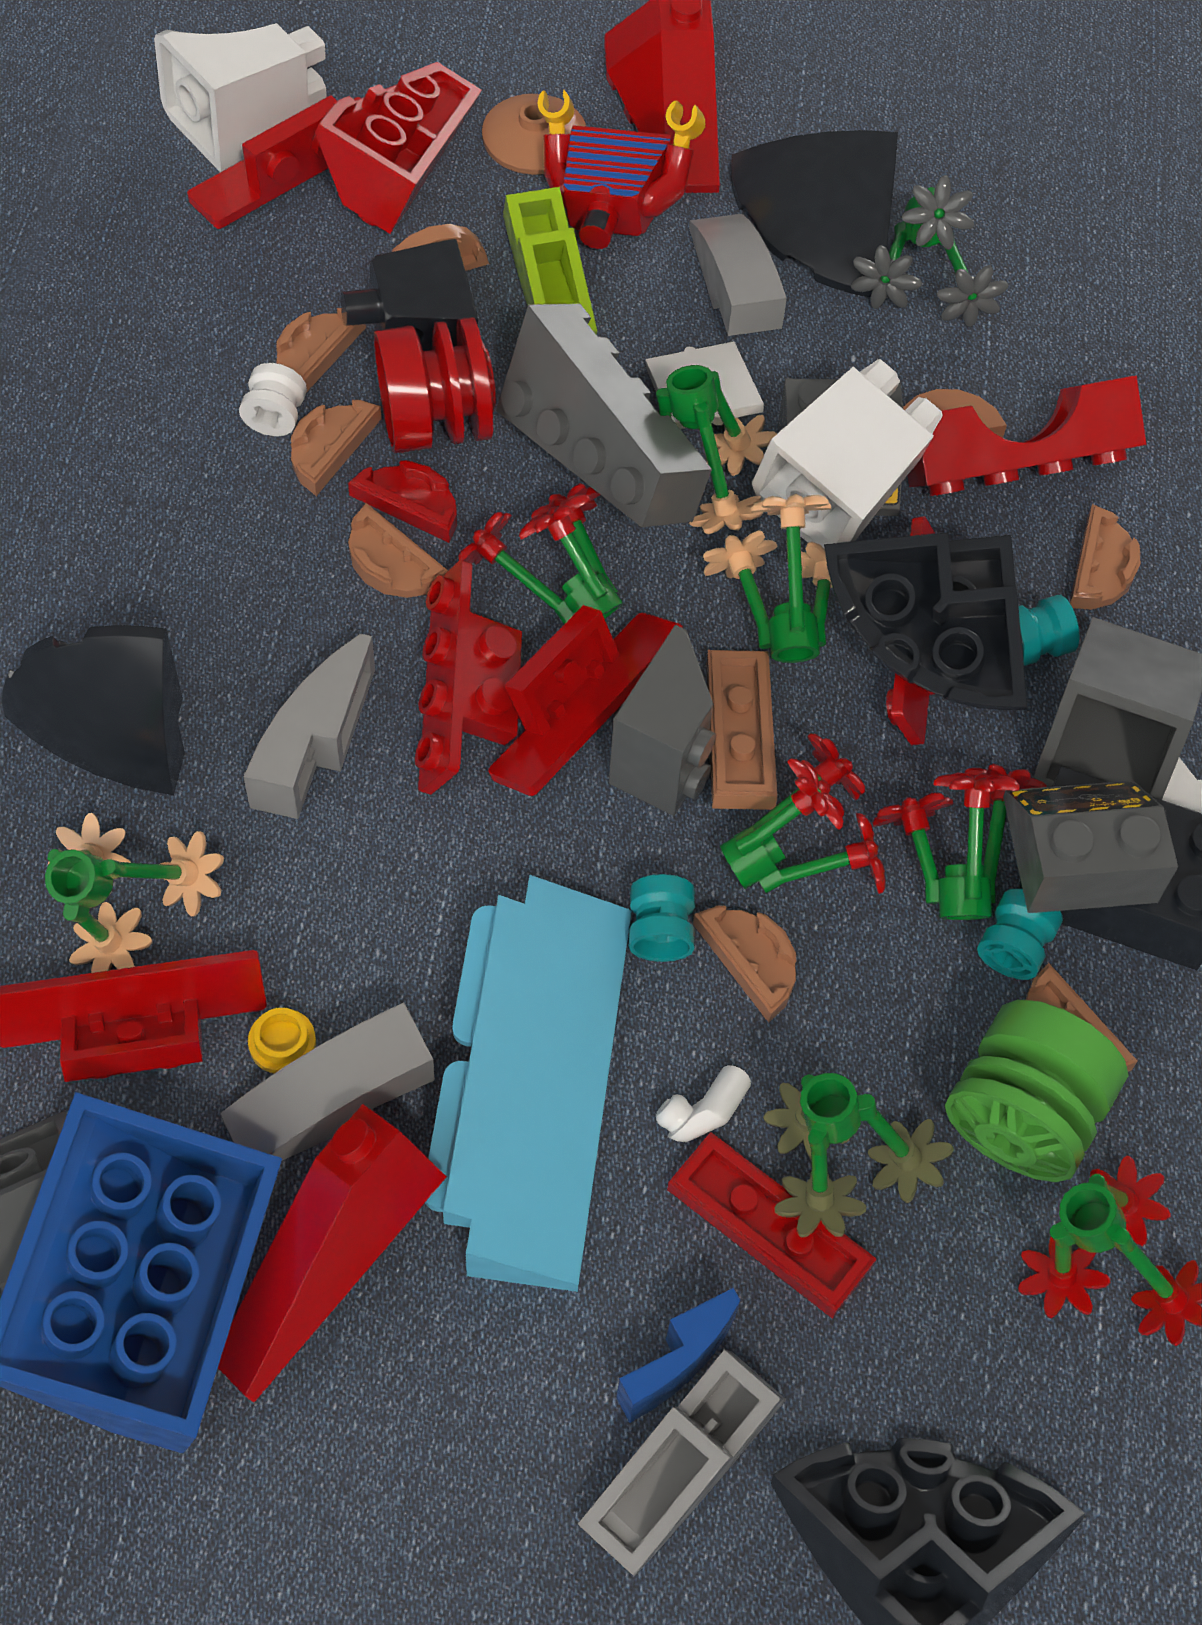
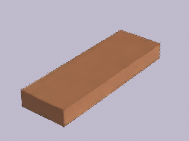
M708 650L706 663L707 688L713 702L710 731L716 733V740L710 752L712 809L772 810L776 807L777 781L769 651Z

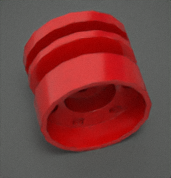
M469 317L457 320V346L454 347L446 322H435L432 337L433 350L423 351L418 334L413 326L374 331V350L380 396L388 438L394 454L432 448L434 421L444 420L447 433L454 445L462 444L464 441V416H468L476 441L492 439L493 411L496 404L495 382L490 355L481 339L475 318Z

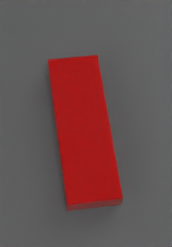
M712 1132L708 1134L668 1182L667 1191L832 1319L876 1262L874 1256L845 1234L842 1237H835L831 1234L821 1220L813 1233L808 1237H800L797 1232L800 1216L782 1217L776 1214L774 1210L777 1203L793 1196Z

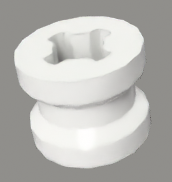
M276 363L260 364L251 373L248 382L250 392L246 393L239 407L240 417L246 425L264 435L285 436L291 433L298 419L296 408L302 404L307 392L306 383L301 375L289 367Z

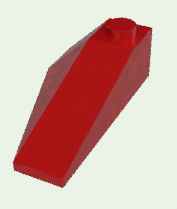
M649 0L604 35L606 79L612 91L617 90L624 103V114L630 124H635L638 132L672 135V141H674L675 131L668 125L666 120V111L673 101H678L683 106V116L680 120V125L690 121L694 105L700 109L705 118V128L697 138L690 140L689 148L694 149L685 193H719L715 52L711 0Z
M435 62L401 75L396 85L386 89L380 84L370 87L363 98L354 100L352 97L347 96L339 99L319 123L315 134L342 204L357 213L367 224L379 227L391 234L467 117L482 90L439 62Z
M362 1104L352 1117L338 1128L332 1140L313 1161L231 1323L218 1369L253 1403L447 1177L405 1135L366 1105Z

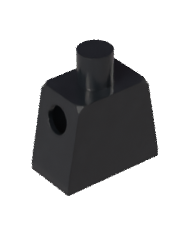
M457 239L444 240L376 255L370 263L369 289L341 291L340 295L341 313L345 326L375 323L377 330L413 326L418 334L423 351L433 350L432 337L435 322H446L454 347L457 346V320L473 317L477 325L479 320Z

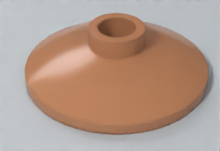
M522 94L503 100L494 106L484 119L482 126L483 145L493 160L509 170L531 175L545 174L544 135L549 134V123H547L538 109L537 102L540 94ZM548 95V112L555 113L561 110L564 100ZM575 108L573 118L565 125V134L571 133L573 125L586 126L583 117Z

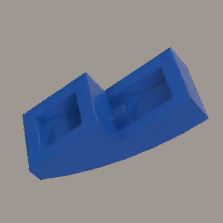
M734 1288L670 1319L666 1342L672 1352L619 1378L616 1398L629 1423L652 1411L673 1396L709 1361L723 1342L735 1320L740 1298Z

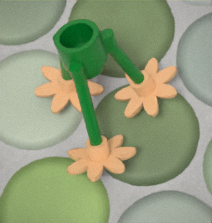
M701 365L684 366L673 371L666 380L667 388H660L656 391L660 416H670L671 418L673 414L683 427L699 429L707 464L712 469L710 474L715 494L711 497L712 503L702 504L700 509L703 514L695 516L693 522H689V524L693 527H702L704 533L708 535L719 531L725 524L730 530H739L742 528V520H753L762 516L763 512H751V507L761 501V496H753L739 501L738 495L727 488L722 465L727 463L728 472L732 476L740 473L745 458L753 464L760 465L764 457V453L760 448L767 447L777 433L774 431L761 432L765 425L764 415L756 416L746 426L742 424L739 418L734 417L722 392L718 372L711 371L708 367ZM716 412H718L726 428L724 434H714L711 422L714 420Z
M794 494L788 497L787 500L778 496H770L751 507V512H767L768 515L780 514L781 529H786L789 602L776 606L774 608V616L770 620L753 574L756 571V567L765 564L764 559L760 555L773 551L778 547L775 541L764 540V533L759 530L749 534L742 542L737 536L729 535L725 539V548H715L706 551L703 555L704 560L709 562L704 568L705 576L725 570L728 578L741 580L758 628L759 648H771L772 659L778 662L797 663L812 660L820 654V647L826 645L825 619L830 588L833 587L828 573L825 549L820 544L811 541L806 545V552H802L800 529L805 528V514H808L811 510L831 509V504L825 496L809 495L803 498V496ZM813 577L812 582L817 586L813 613H811L810 605L803 603L802 578Z
M88 813L85 816L81 835L65 826L58 827L56 835L68 850L53 849L48 853L49 862L45 873L46 888L55 900L65 903L64 918L68 921L77 922L73 927L74 932L81 939L88 942L71 954L70 963L83 965L93 961L91 973L109 971L112 964L117 969L135 967L128 951L143 950L152 944V939L148 935L133 932L142 917L139 908H132L117 920L112 905L104 902L111 894L114 879L124 877L167 880L170 884L163 896V904L165 906H172L183 897L184 906L190 916H196L200 912L201 894L211 898L219 897L221 895V888L207 874L217 870L223 864L224 857L219 853L204 855L206 836L203 832L197 831L194 833L188 847L179 838L169 837L167 845L172 861L161 864L131 863L124 856L113 853L112 851L125 838L126 831L123 828H116L100 837V825L94 813ZM102 903L97 920L89 913V910Z

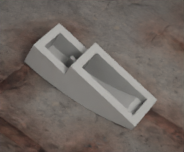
M743 214L690 220L689 229L713 309H720L727 335L732 336L782 329L787 297L771 255L751 221Z
M359 634L331 654L303 680L279 709L259 741L243 776L251 809L299 819L316 767L341 772L375 672L372 636Z
M403 1002L363 1021L286 1065L251 1089L220 1114L233 1143L280 1157L283 1161L333 1138L338 1128L347 1122L362 1104L373 1111V1108L434 1081L433 1058Z
M724 1350L680 1405L673 1407L578 1525L633 1576L637 1575L729 1470L786 1401V1398L732 1351Z

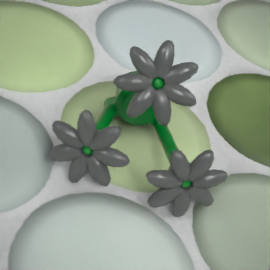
M947 175L940 177L935 188L929 187L927 189L921 185L913 186L912 192L914 197L905 206L904 213L901 216L903 222L894 226L895 237L889 252L886 247L880 245L876 249L875 263L862 257H856L853 261L855 268L865 276L854 280L851 288L856 292L873 290L871 294V306L873 309H878L885 302L887 295L896 306L905 308L908 300L904 290H917L922 286L919 278L904 274L913 262V258L909 255L900 257L905 242L911 240L917 246L931 247L940 243L943 245L955 271L957 287L945 288L937 292L940 300L950 303L942 312L941 317L944 321H950L963 314L964 323L968 327L975 325L979 309L988 314L998 313L1000 306L993 298L1004 293L1009 286L1008 282L1004 280L990 282L993 275L991 265L984 266L975 277L969 274L955 243L952 227L958 229H971L974 227L973 220L966 214L959 212L971 201L973 193L965 190L950 197L951 183Z

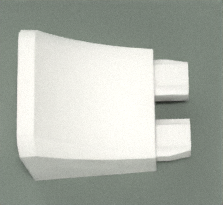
M275 23L257 29L233 33L196 34L165 30L155 35L156 60L163 108L170 120L219 172L244 160L242 143L326 98V86L322 77L312 67L307 69L325 60V44L309 26L287 34Z
M881 359L876 360L860 372L853 366L774 436L752 481L755 495L761 496V501L770 496H778L787 500L788 497L794 494L803 496V498L809 495H821L829 500L831 509L811 510L808 514H805V528L800 529V536L808 543L812 541L824 548V544L856 541L872 518L919 462L934 437L932 433L943 416L942 411L927 398L918 397L906 410L895 403L890 396L898 387L900 380L897 373Z

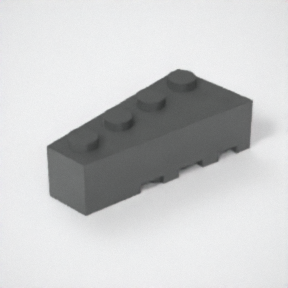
M581 304L528 305L496 411L640 527L693 522L712 471L711 467L670 416H660L652 406L649 399L651 395L649 389L640 378L629 377L616 360L619 355L617 349L607 337H598L588 325L591 317Z

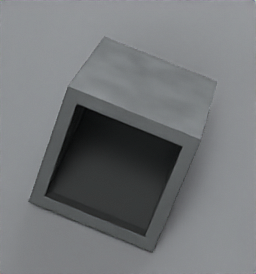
M1092 617L1033 778L1043 781L1047 787H1052L1060 766L1107 782L1134 781L1150 796L1162 800L1195 719L1202 692V654Z

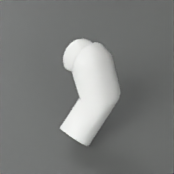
M725 1066L700 1101L691 1106L684 1096L673 1095L671 1099H667L658 1109L656 1121L661 1127L669 1131V1138L675 1141L689 1142L725 1125L750 1088L751 1080L742 1069L736 1066Z

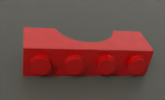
M1137 375L1060 389L1057 405L1049 422L1039 433L1024 442L1010 441L992 432L981 421L972 405L942 410L943 416L932 433L934 435L933 439L907 477L909 487L929 486L930 496L965 490L963 479L983 475L984 485L988 486L1019 480V468L1037 465L1038 474L1041 476L1074 470L1072 459L1091 455L1092 466L1127 460L1126 448L1147 445Z

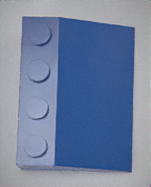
M75 1092L0 1298V1387L111 1433L184 1454L196 1439L282 1158Z

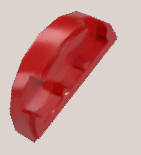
M405 460L399 461V466L383 467L375 471L372 470V467L362 470L348 483L349 496L450 543L457 527L456 500L449 490V483L446 478L429 466Z

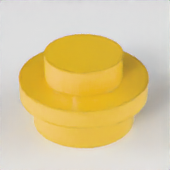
M275 1008L265 1012L254 1022L248 1035V1047L253 1061L261 1069L275 1074L286 1065L316 1048V1035L312 1023L302 1013L288 1008Z

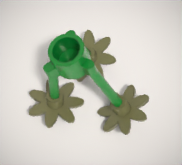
M824 1073L818 1076L805 1075L801 1080L803 1089L801 1093L789 1083L780 1084L779 1092L788 1109H774L767 1111L763 1116L767 1124L787 1128L777 1145L780 1154L789 1153L803 1141L806 1153L811 1160L812 1171L807 1182L792 1176L782 1179L783 1187L793 1197L777 1203L774 1208L775 1213L782 1217L800 1216L797 1224V1232L800 1237H808L813 1233L820 1220L835 1237H842L845 1233V1224L842 1216L854 1217L866 1212L864 1202L847 1197L856 1187L857 1178L853 1175H848L832 1182L829 1179L827 1170V1149L829 1145L848 1143L850 1138L856 1134L861 1121H867L887 1144L874 1146L868 1150V1155L871 1159L886 1165L874 1178L872 1186L876 1190H883L898 1182L899 1195L905 1203H909L914 1199L917 1192L918 1178L922 1182L937 1188L943 1186L944 1179L933 1163L943 1161L952 1155L954 1151L953 1146L948 1142L930 1143L935 1131V1125L931 1119L924 1120L916 1128L912 1136H910L908 1130L900 1122L894 1121L891 1125L877 1110L876 1102L872 1095H857L854 1085L846 1077L837 1073Z

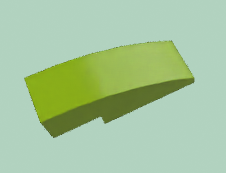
M560 187L506 195L503 218L527 306L536 304H581L591 317L588 325L597 335V327L574 228H569Z

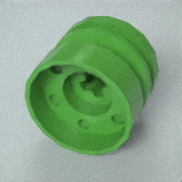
M1015 1000L1002 1005L978 1048L979 1058L969 1061L962 1074L961 1081L956 1083L947 1099L945 1109L949 1121L960 1135L978 1151L1009 1170L1037 1180L1050 1182L1069 1180L1075 1174L1085 1156L1084 1152L1087 1151L1097 1134L1095 1123L1104 1120L1129 1076L1126 1061L1112 1041L1090 1023L1064 1009L1040 1001Z

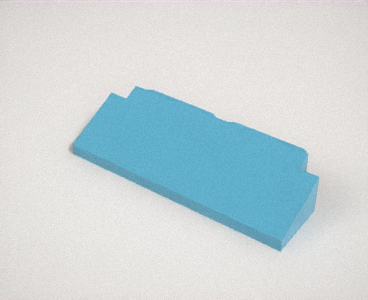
M529 875L525 904L498 895L496 906H482L472 916L452 1025L455 1040L461 1045L472 1048L469 1062H453L445 1069L428 1159L447 1177L425 1204L431 1210L443 1212L444 1224L470 1228L466 1249L467 1276L578 1292L632 910Z

